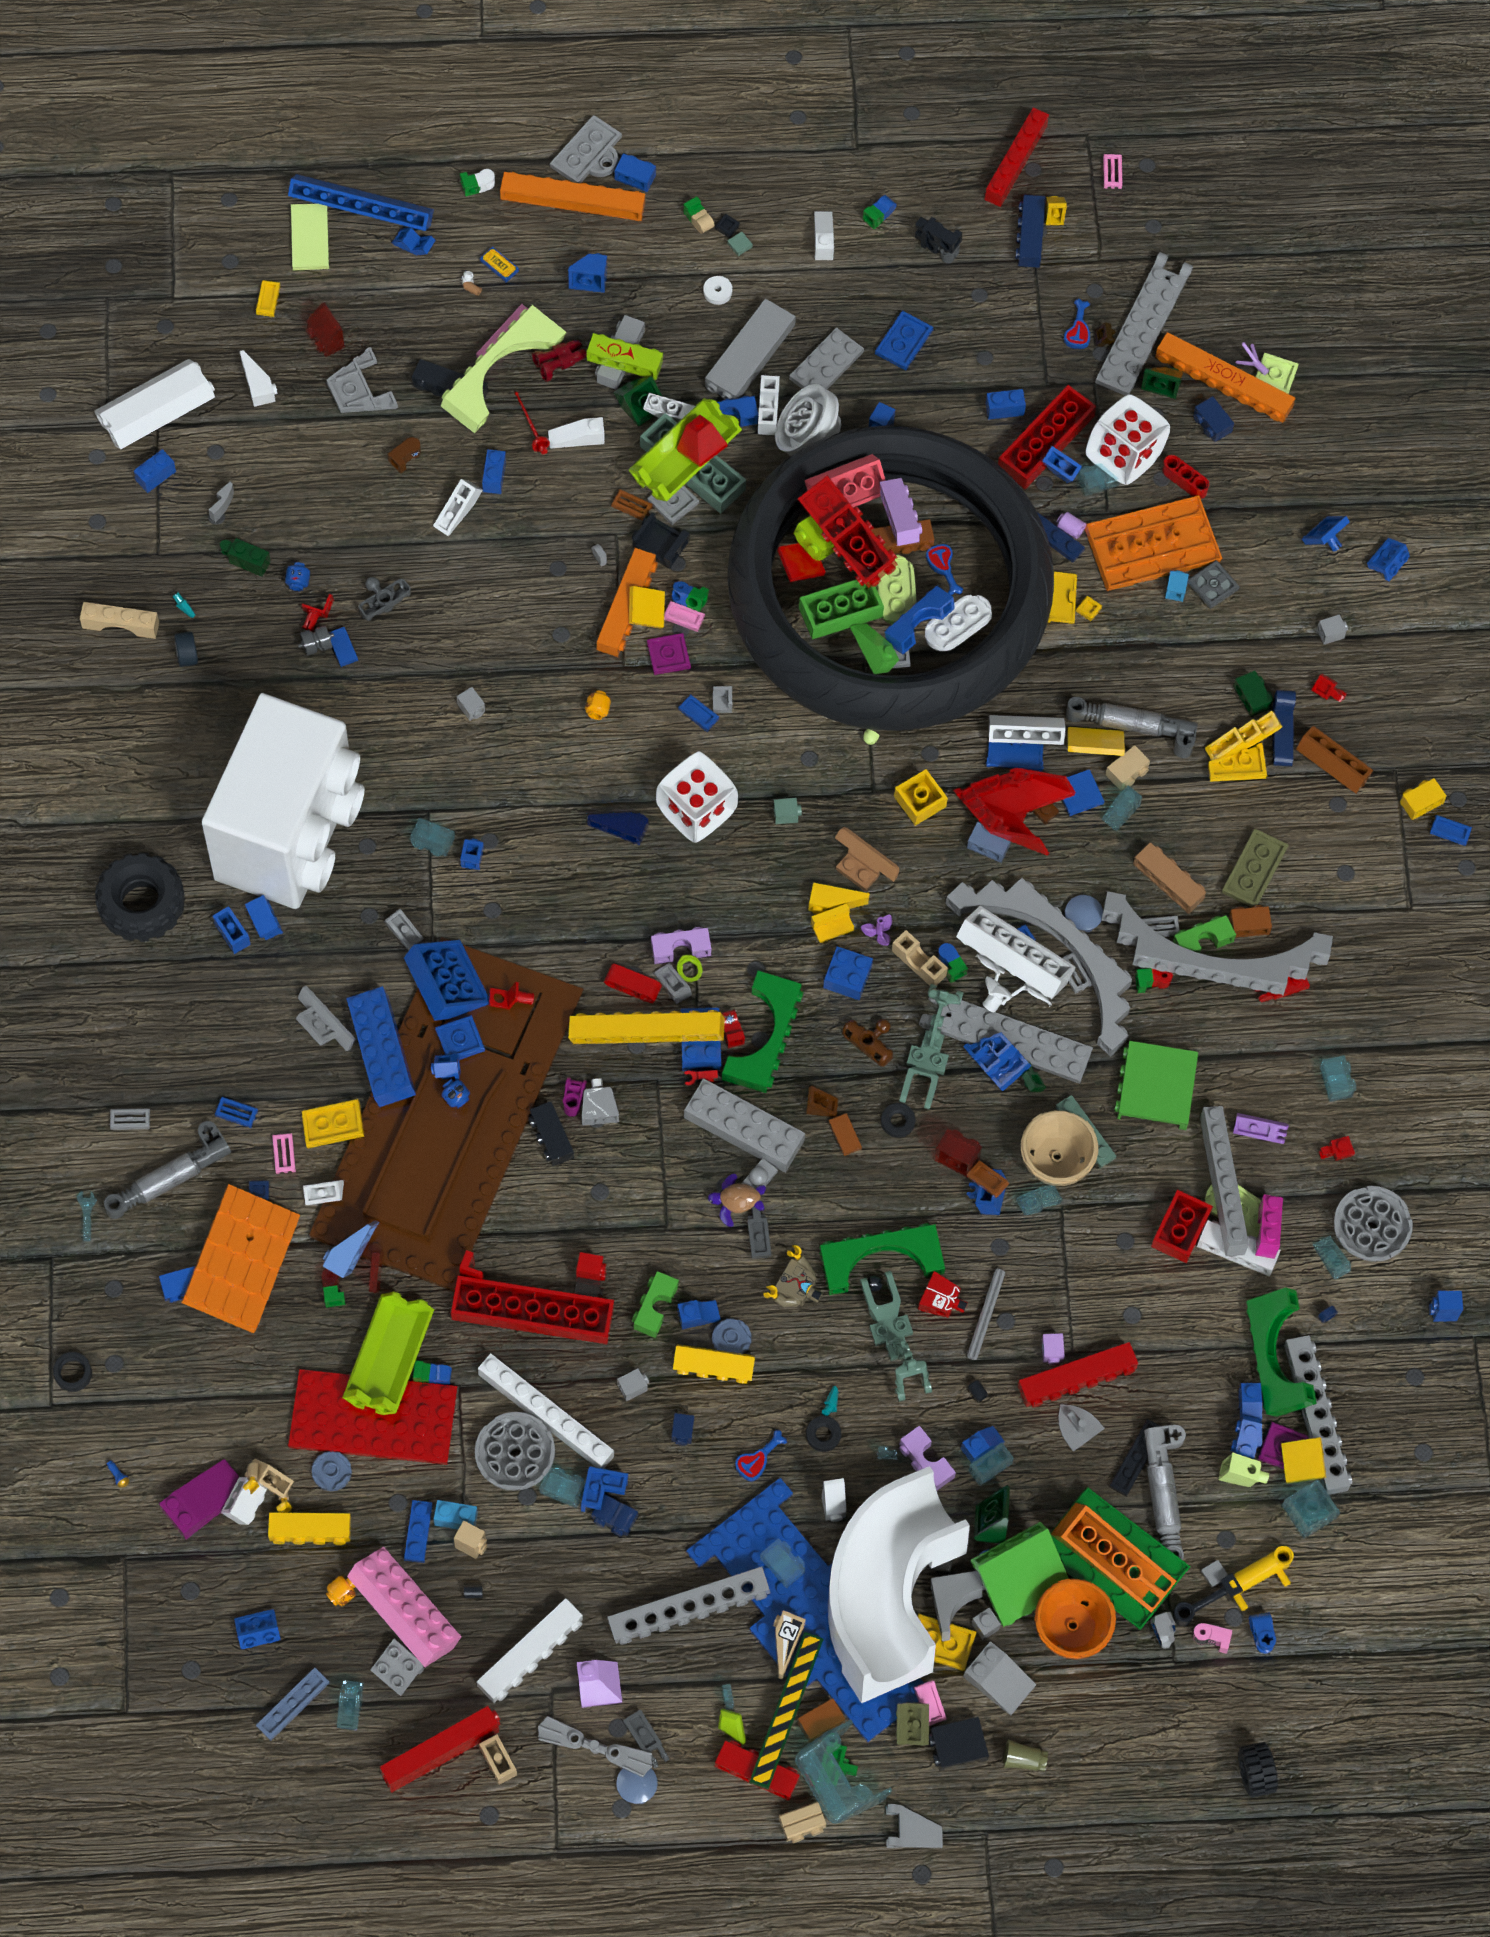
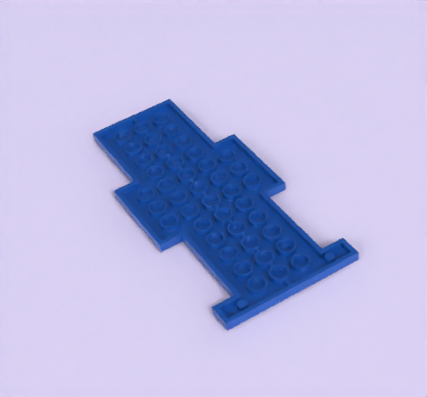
M779 1478L690 1547L686 1553L698 1568L715 1556L731 1576L759 1567L763 1568L770 1594H767V1597L762 1600H751L764 1617L750 1627L749 1630L777 1663L776 1627L773 1626L777 1615L781 1616L784 1610L806 1619L805 1626L785 1674L788 1677L804 1632L823 1638V1643L806 1688L817 1680L868 1743L897 1720L896 1711L898 1703H918L913 1687L924 1682L921 1678H918L866 1702H860L842 1674V1664L835 1652L830 1636L828 1600L832 1564L827 1566L779 1508L780 1504L793 1495L789 1487ZM745 1584L742 1587V1590L746 1593L751 1592L753 1589L751 1584Z

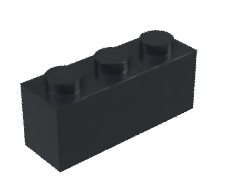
M552 1101L530 1109L528 1121L532 1128H536L537 1134L535 1136L538 1144H543L545 1149L543 1155L546 1161H550L553 1167L573 1159L574 1151Z

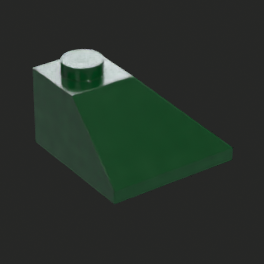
M1147 368L1144 372L1141 390L1176 399L1183 372L1176 368Z
M651 375L628 382L614 392L621 408L637 426L642 425L654 416L643 409L649 393L662 396Z

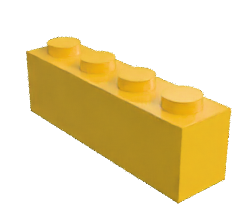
M677 1344L673 1369L677 1370L678 1374L688 1375L689 1372L697 1373L696 1376L708 1378V1375H715L718 1380L728 1381V1378H735L736 1382L747 1384L748 1380L752 1381L755 1355Z
M269 1513V1541H273L274 1544L293 1542V1544L302 1545L305 1542H313L316 1545H323L325 1542H333L335 1545H344L346 1542H350L351 1515L350 1513Z

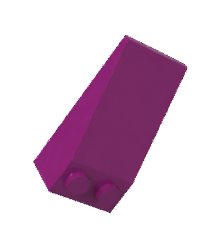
M223 1459L174 1491L159 1503L160 1508L187 1540L221 1513L239 1476L228 1462Z

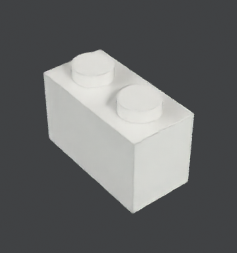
M239 1477L221 1511L222 1514L241 1525H249L253 1521L255 1511L263 1502L264 1494L267 1490L259 1485V1488L253 1494H250L249 1489L246 1491L243 1489V1485L248 1482L245 1477Z

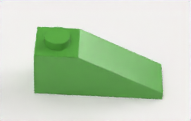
M867 623L850 627L873 674L887 673L899 661L892 644Z

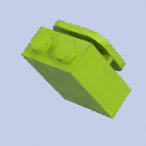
M809 516L798 523L793 534L813 559L820 561L834 553L832 549L834 544L831 541L827 543L821 535L823 530L812 516Z

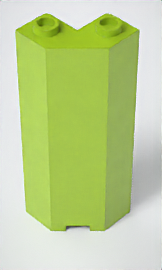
M704 398L628 470L641 487L647 486L652 491L654 498L668 501L708 463L706 462L699 467L677 451L686 425L701 415L714 425L728 444L742 430L738 419L733 415L723 414L719 409L720 405L715 400Z
M397 1292L381 1294L342 1398L360 1409H364L365 1406L376 1409L375 1412L377 1414L388 1415L397 1412L434 1309L425 1300L417 1299L407 1302Z

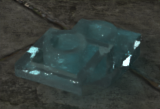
M1048 1185L1023 1194L1016 1201L1025 1216L1039 1213L1044 1207L1058 1205L1061 1203L1062 1198L1055 1186Z

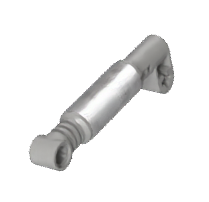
M1179 1425L1148 1428L1144 1430L1149 1461L1147 1472L1156 1531L1162 1537L1160 1538L1161 1544L1172 1553H1176L1183 1560L1184 1553L1182 1546L1179 1545L1181 1540H1179L1180 1535H1178L1181 1530V1520L1175 1491L1173 1467L1168 1460L1167 1450L1181 1447L1186 1433ZM1164 1432H1168V1438L1170 1437L1168 1444H1166ZM1173 1433L1179 1436L1178 1440H1174V1437H1172Z

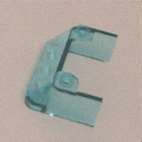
M852 1720L825 1732L803 1747L795 1756V1762L827 1819L834 1824H839L883 1802L892 1792L891 1787L876 1795H873L871 1790L865 1785H857L852 1788L833 1756L832 1752L836 1751L841 1745L840 1736L844 1735L853 1724Z

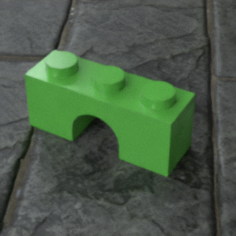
M1227 915L1223 917L1216 916L1205 924L1198 923L1192 929L1178 931L1174 935L1173 943L1200 953L1201 946L1198 942L1200 939H1210L1216 948L1234 942L1236 933Z
M658 1271L655 1277L651 1276L647 1285L649 1291L647 1294H643L640 1301L641 1309L639 1312H635L632 1319L634 1330L654 1338L657 1337L661 1328L664 1315L656 1312L653 1309V1305L657 1301L672 1303L679 1287L678 1279Z

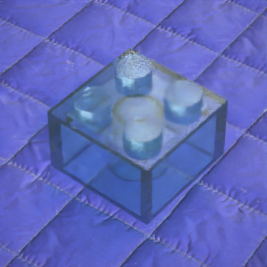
M1318 1479L1286 1498L1282 1504L1283 1509L1304 1539L1336 1520L1340 1514V1511Z

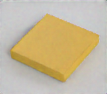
M631 586L629 624L659 629L664 628L665 591Z
M1322 1438L1281 1443L1287 1484L1327 1478Z

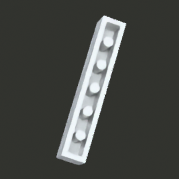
M565 1598L477 1681V1686L493 1703L497 1700L502 1701L508 1695L507 1691L512 1686L517 1687L523 1681L522 1677L527 1672L529 1674L538 1667L537 1663L542 1658L544 1660L547 1659L557 1644L559 1646L562 1645L572 1630L575 1632L581 1627L583 1615Z

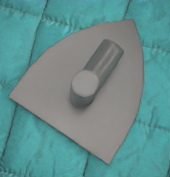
M1060 1404L1058 1415L1059 1428L1064 1440L1073 1452L1105 1429L1088 1411L1073 1405Z

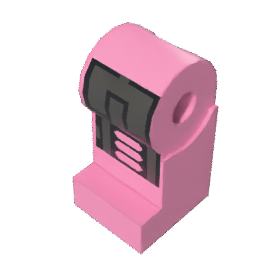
M1201 1623L1195 1627L1193 1639L1198 1644L1208 1643L1220 1646L1219 1652L1227 1654L1232 1630Z

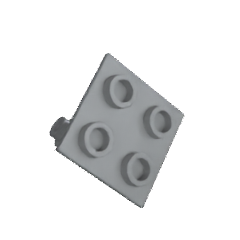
M395 1638L371 1668V1671L400 1696H402L417 1674L420 1675L424 1670L421 1662Z

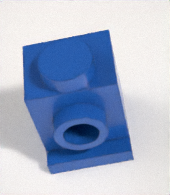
M478 839L464 840L460 859L461 867L480 870L484 850L483 842Z
M459 1054L435 1056L434 1063H431L432 1075L442 1079H449L455 1076V1080H459L461 1074Z

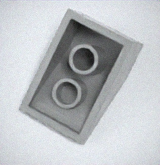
M991 1641L968 1667L963 1676L1010 1716L1036 1686L1021 1668Z

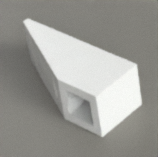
M649 393L643 409L658 418L666 413L678 423L695 406Z

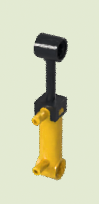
M1280 1546L1274 1552L1237 1573H1232L1221 1579L1218 1584L1219 1590L1193 1605L1187 1602L1179 1603L1173 1612L1174 1622L1176 1625L1183 1627L1189 1625L1195 1612L1223 1596L1227 1598L1228 1602L1234 1599L1241 1611H1244L1248 1608V1605L1241 1596L1242 1592L1274 1574H1277L1284 1587L1290 1585L1291 1582L1284 1570L1293 1561V1551L1287 1546ZM1278 1555H1285L1287 1557V1561H1280L1278 1559ZM1184 1610L1188 1613L1189 1617L1182 1618L1178 1612Z

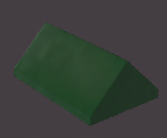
M1008 1485L976 1505L974 1539L976 1541L1002 1543L1005 1541L1009 1514L1010 1487Z

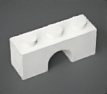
M761 375L758 434L775 435L780 376Z

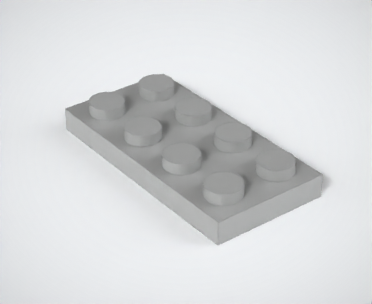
M835 328L789 375V379L802 389L811 384H819L827 390L864 352V348L838 328Z

